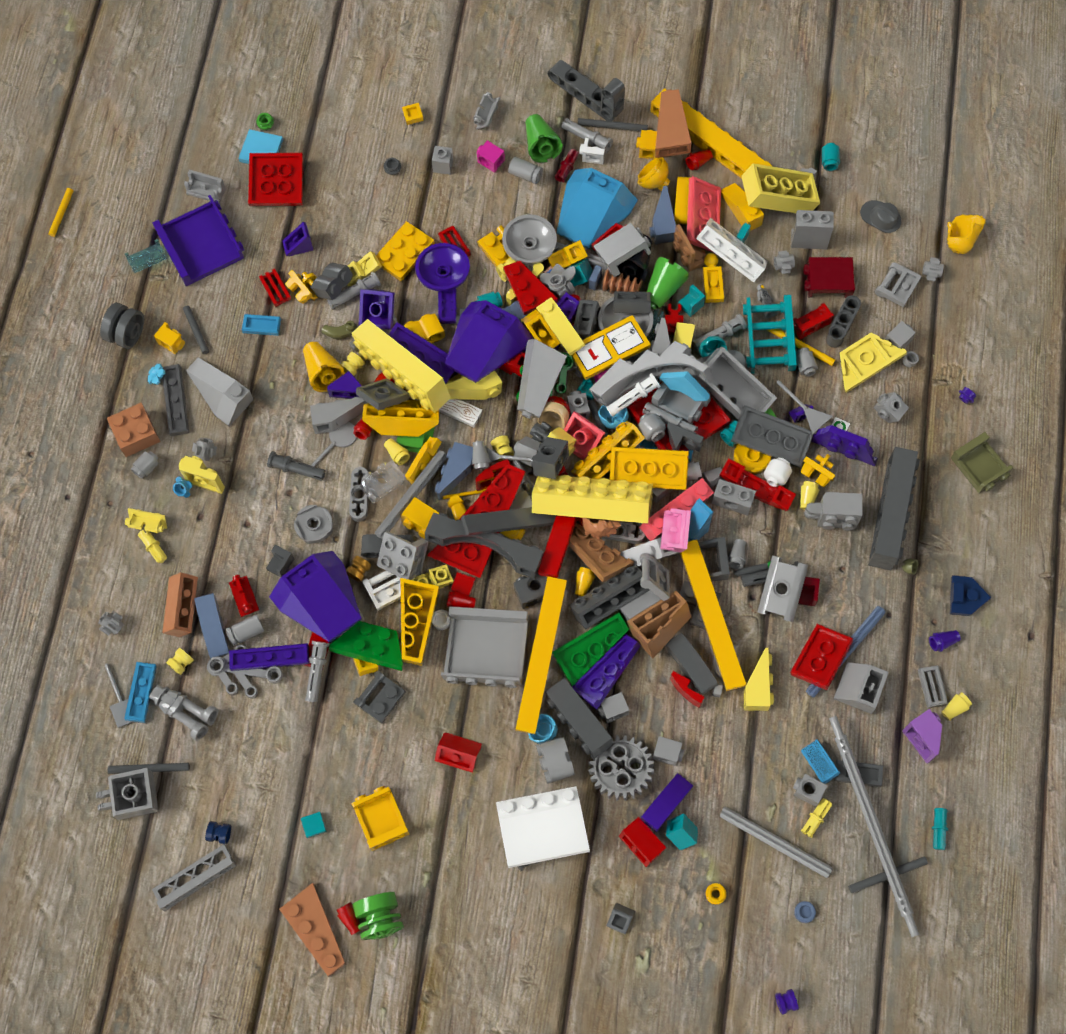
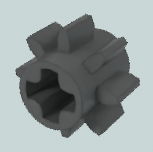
M537 422L530 431V434L533 436L532 439L543 443L551 432L552 427L545 422L541 424Z

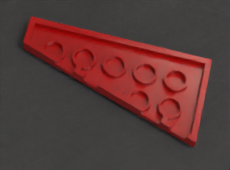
M507 464L463 515L510 510L526 471ZM465 542L446 546L437 544L427 556L481 578L493 549L484 545Z

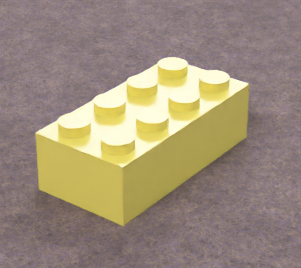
M753 163L742 175L748 206L796 213L797 210L813 211L820 204L813 173Z

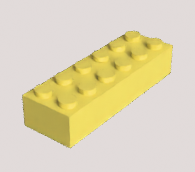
M367 319L351 333L355 340L353 343L359 349L358 354L365 361L369 360L376 370L380 369L383 371L382 373L387 379H393L395 384L405 389L412 399H418L426 410L430 409L436 413L451 399L443 377Z
M569 475L557 476L556 479L537 476L532 491V513L648 523L652 506L653 484L642 481L628 482L626 480L614 481L606 478L570 477Z

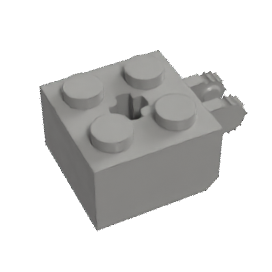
M826 492L820 503L811 502L807 504L804 515L809 519H817V527H823V529L842 528L846 531L856 529L863 516L862 494Z
M148 768L111 775L108 777L109 790L96 793V798H111V802L98 805V811L112 809L113 817L117 820L158 812L154 775ZM132 791H136L135 795L130 797L133 794Z

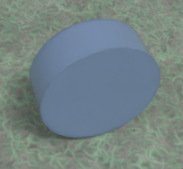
M803 901L796 905L794 916L799 922L809 923L815 918L816 910L810 902Z

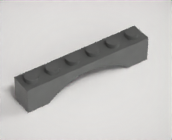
M433 512L425 531L426 540L441 546L465 542L489 547L501 554L512 565L516 573L535 579L543 557V551L533 545H524L517 539L510 540L504 538L500 533L494 532L466 536L462 520L451 519L443 513L437 514Z

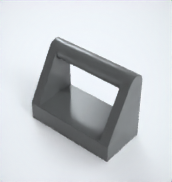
M725 537L699 542L700 549L716 548L719 572L709 574L711 581L728 580L730 571Z

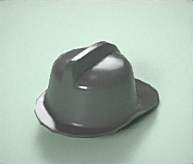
M871 200L861 207L860 216L862 219L884 233H892L900 228L901 216L897 207L893 204Z

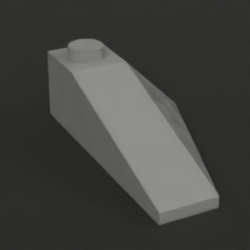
M199 357L186 370L214 415L228 426L254 400L250 390Z

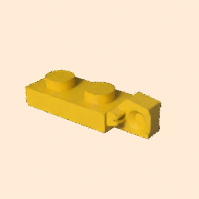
M429 437L404 477L411 484L414 483L436 455V451L442 443L438 438Z

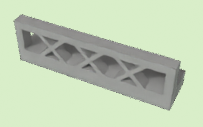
M223 844L153 888L152 891L158 900L159 908L163 911L170 909L236 867L237 865L226 846ZM223 851L227 858L214 864L216 855ZM202 864L209 865L208 870L200 875H196L198 866ZM184 875L191 877L189 882L178 887L181 877ZM165 887L173 888L171 893L162 898L159 893L160 890Z

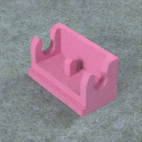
M680 509L664 511L660 549L680 553L687 549L691 511Z

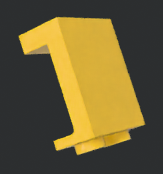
M379 787L373 791V794L366 796V794L355 798V802L351 803L371 851L410 835L390 787Z

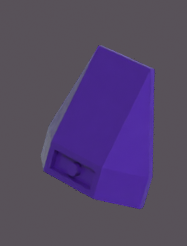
M489 301L471 302L460 316L445 366L477 383L523 352L528 340L533 339V336L517 317Z
M334 551L312 554L283 575L269 596L281 613L329 643L362 619L345 566Z

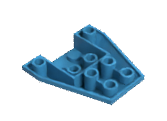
M593 168L577 169L566 184L557 234L574 243L581 240L583 247L589 249L591 244L615 223L619 224L630 215L638 199L622 182Z

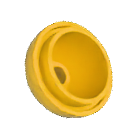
M663 157L654 158L647 163L640 171L637 183L646 189L658 188L662 191L663 186H668L670 180L667 178L669 168L666 160Z

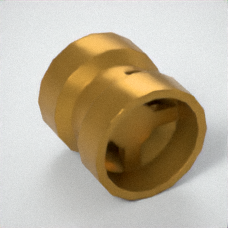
M355 556L352 560L353 564L346 569V572L352 579L362 582L365 572L369 571L372 565L362 557Z

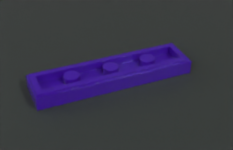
M308 643L229 650L230 671L309 664Z

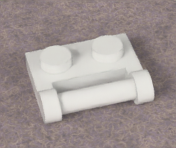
M384 571L369 580L366 578L362 581L377 611L401 599L400 577L398 576L374 590L372 586L394 575L388 571Z

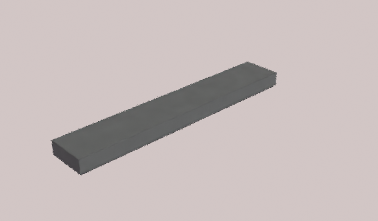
M532 507L463 515L461 520L466 536L550 526L554 524L556 515L532 513Z

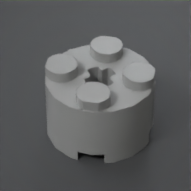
M563 737L536 745L538 755L542 756V758H539L542 770H547V772H544L547 784L575 775Z

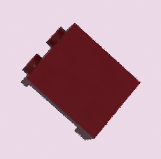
M809 257L807 264H804V275H807L804 288L805 291H808V298H812L813 293H844V298L854 294L853 257Z

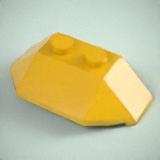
M408 400L398 405L386 407L383 410H377L367 403L363 405L362 420L380 435L419 437L439 424V410L436 413L430 409L426 410L419 400Z

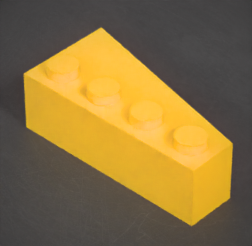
M400 578L402 661L422 666L439 594V586Z

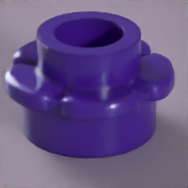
M964 387L962 391L959 390L961 401L966 404L974 402L976 394L967 387Z

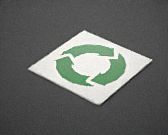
M835 417L832 425L847 431L850 423Z

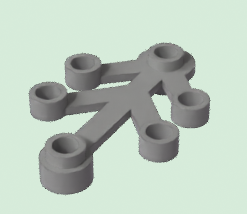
M237 645L235 647V650L240 648L246 649L244 645ZM229 654L223 658L213 657L207 663L208 672L213 676H219L226 686V692L232 696L238 693L239 688L235 683L231 682L226 672L235 674L245 689L246 696L250 699L258 695V690L250 684L245 675L266 678L273 684L279 683L283 677L281 670L276 666L270 667L267 670L230 671ZM220 664V669L215 670V665ZM274 673L278 674L276 679H272ZM231 686H235L233 692H229ZM250 689L255 690L254 694L249 695L248 691Z

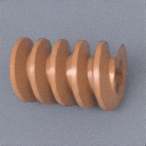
M607 269L602 283L603 291L606 292L610 288L611 294L615 291L640 292L643 280L637 284V278L635 277L631 282L630 275L623 279V273L618 277H613Z

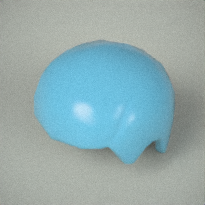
M604 405L598 411L600 421L609 429H616L620 423L626 422L629 418L627 408H624L613 417Z
M539 714L535 735L528 733L529 739L538 744L554 739L557 735V724L553 717L547 714Z

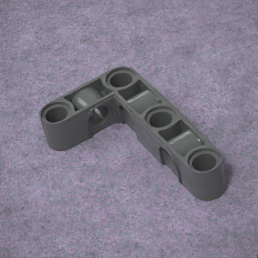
M559 60L547 72L548 77L555 84L606 121H613L624 109L625 86L617 78H613L604 89H601L563 60Z

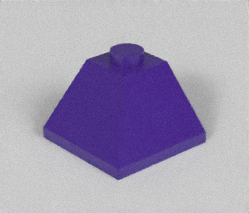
M360 289L359 326L368 319L380 329L392 330L395 293L386 290Z

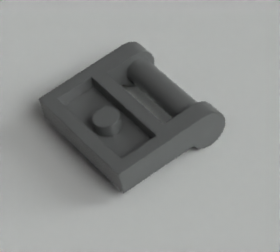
M376 671L373 675V680L360 697H356L353 703L382 724L406 692L381 672ZM382 682L385 686L369 706L366 705L367 699L379 683Z

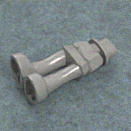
M157 685L149 696L165 715L168 714L170 718H175L191 730L190 736L196 741L202 739L209 728L182 711L184 709L188 710L209 726L214 724L218 716L219 710L216 707L209 706L204 709L190 701L186 695H181V692L170 690L168 687L163 688Z

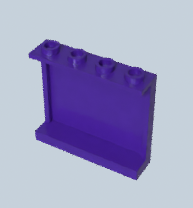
M211 195L208 196L210 202L162 225L159 219L152 222L185 286L193 284L244 259L242 253L244 251L243 245L240 241L237 242L235 240L237 235L234 229L228 227L229 221L225 213L221 215L219 211L222 210L217 200H213Z

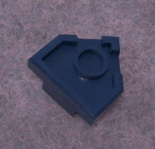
M952 575L950 592L951 615L971 616L991 599L972 577Z

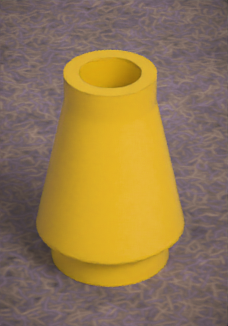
M580 567L579 571H577L575 595L583 597L588 592L595 578L594 572L591 569Z

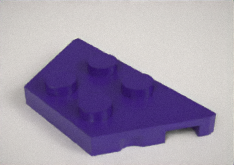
M833 425L818 429L816 434H813L811 442L824 446L831 452H839L849 459H857L872 466L876 465L878 458L872 456L874 451L866 438Z

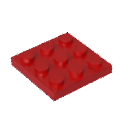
M249 153V206H303V153Z

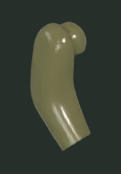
M347 321L346 324L339 327L324 325L321 333L340 340L352 335L351 333L357 329V326L353 321Z

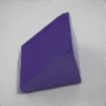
M804 404L805 406L814 409L812 405ZM801 406L789 411L794 423L806 419L804 409Z

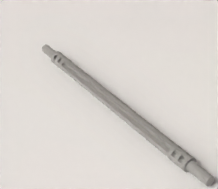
M837 716L831 717L829 720L836 736L834 738L879 854L901 917H904L911 937L920 935L912 916L914 912L889 851L847 736L843 734Z

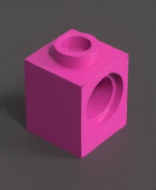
M488 140L477 149L478 163L494 173L505 161L504 150Z

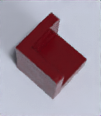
M805 577L798 604L816 606L820 585L819 578Z

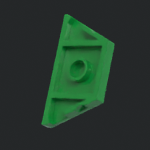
M359 621L329 646V651L399 671L403 670L397 631Z

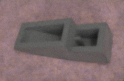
M682 633L672 638L666 644L668 653L678 663L680 670L691 680L690 682L701 695L718 685L712 672Z

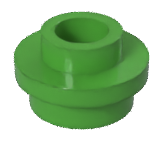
M261 113L258 115L256 123L258 128L268 130L274 125V119L268 113Z

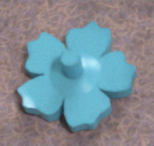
M156 364L155 367L153 366L149 370V384L158 385L160 383V379L165 375L162 364Z

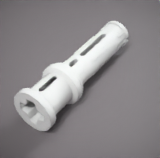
M652 373L649 374L650 377L641 383L637 382L634 389L609 406H606L612 417L640 397H647L649 392L661 387Z

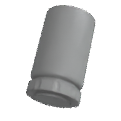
M515 156L509 165L508 173L537 184L542 177L543 168Z
M257 614L232 625L231 628H226L228 638L234 646L265 632Z

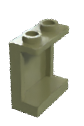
M986 432L957 449L951 457L952 461L978 493L984 490L988 492L996 486L995 483L999 480L1003 482L1008 479L1013 469L1012 465L1007 467L987 443L990 437Z

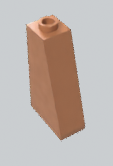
M679 89L661 92L655 158L690 153L691 139Z

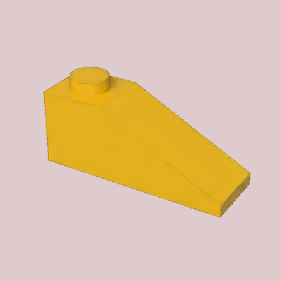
M736 183L721 189V196L741 226L745 223L751 225L750 231L762 226L764 213L760 208L748 206L744 190Z

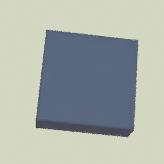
M595 266L589 279V289L596 290L602 277V267Z

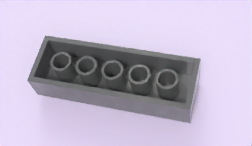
M895 447L888 460L868 566L891 571L893 566L898 565L899 559L902 558L904 548L901 545L902 541H905L907 530L904 528L905 524L909 521L910 512L908 508L913 500L911 491L915 487L917 479L914 474L915 470H918L920 459H917L918 451Z

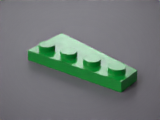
M620 613L552 652L553 657L571 687L629 630Z

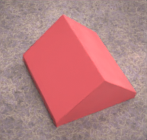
M576 411L573 412L564 428V431L577 439L574 444L573 454L582 460L588 456V452L591 449L602 444V440L605 438L604 431Z

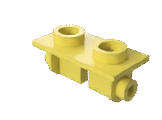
M128 508L129 518L125 519V525L128 528L141 530L143 525H145V531L155 533L163 532L164 528L167 529L165 515Z

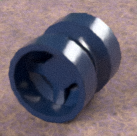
M210 821L206 829L205 840L209 842L219 841L220 844L227 845L231 836L232 826L230 824L220 825L215 821Z

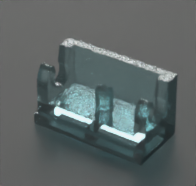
M158 239L154 240L155 245L129 256L128 252L125 253L134 273L167 259Z

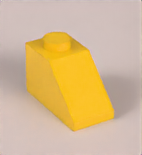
M536 309L521 319L534 339L551 348H555L560 344L543 316Z

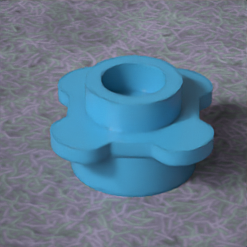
M178 476L175 479L176 483L173 485V491L176 495L187 498L190 496V488L193 485L190 481H186L181 476Z

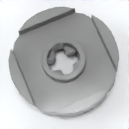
M309 505L298 512L294 521V528L299 538L307 544L319 543L332 534L333 520L327 509L317 507V505ZM314 520L319 522V524L315 528L309 527L311 525L310 521Z

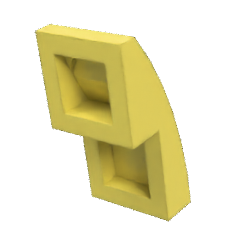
M370 251L358 262L352 261L348 265L353 274L348 286H353L358 279L362 280L371 275V272L374 271L375 273L382 267L374 252Z

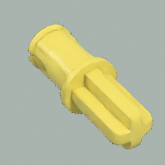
M142 530L138 533V537L146 546V551L151 553L157 563H163L167 556L159 546L160 542L155 540L150 531L144 532Z
M821 799L814 812L809 814L810 818L803 829H801L803 834H807L808 837L812 838L819 825L824 823L823 819L832 807V803L829 800Z

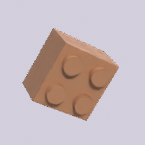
M142 403L107 417L112 432L125 457L161 442Z

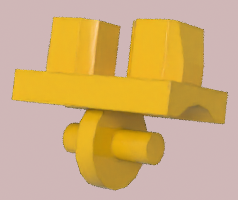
M294 270L288 273L291 277L285 285L292 292L300 287L301 290L295 295L300 303L304 304L309 299L315 301L318 298L310 288L317 278L314 273L308 274L305 271L302 273L304 278L300 274H296Z
M819 454L816 456L815 459L820 462V465L807 456L803 460L804 465L801 473L810 478L814 470L821 473L815 482L823 488L836 478L835 474L824 468V466L832 469L834 466L833 463L828 461L831 457L829 454L824 458Z

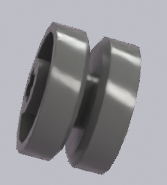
M117 302L112 304L107 309L101 322V338L110 343H116L125 349L132 348L141 336L144 326V315L141 311L133 308L129 309L128 306Z

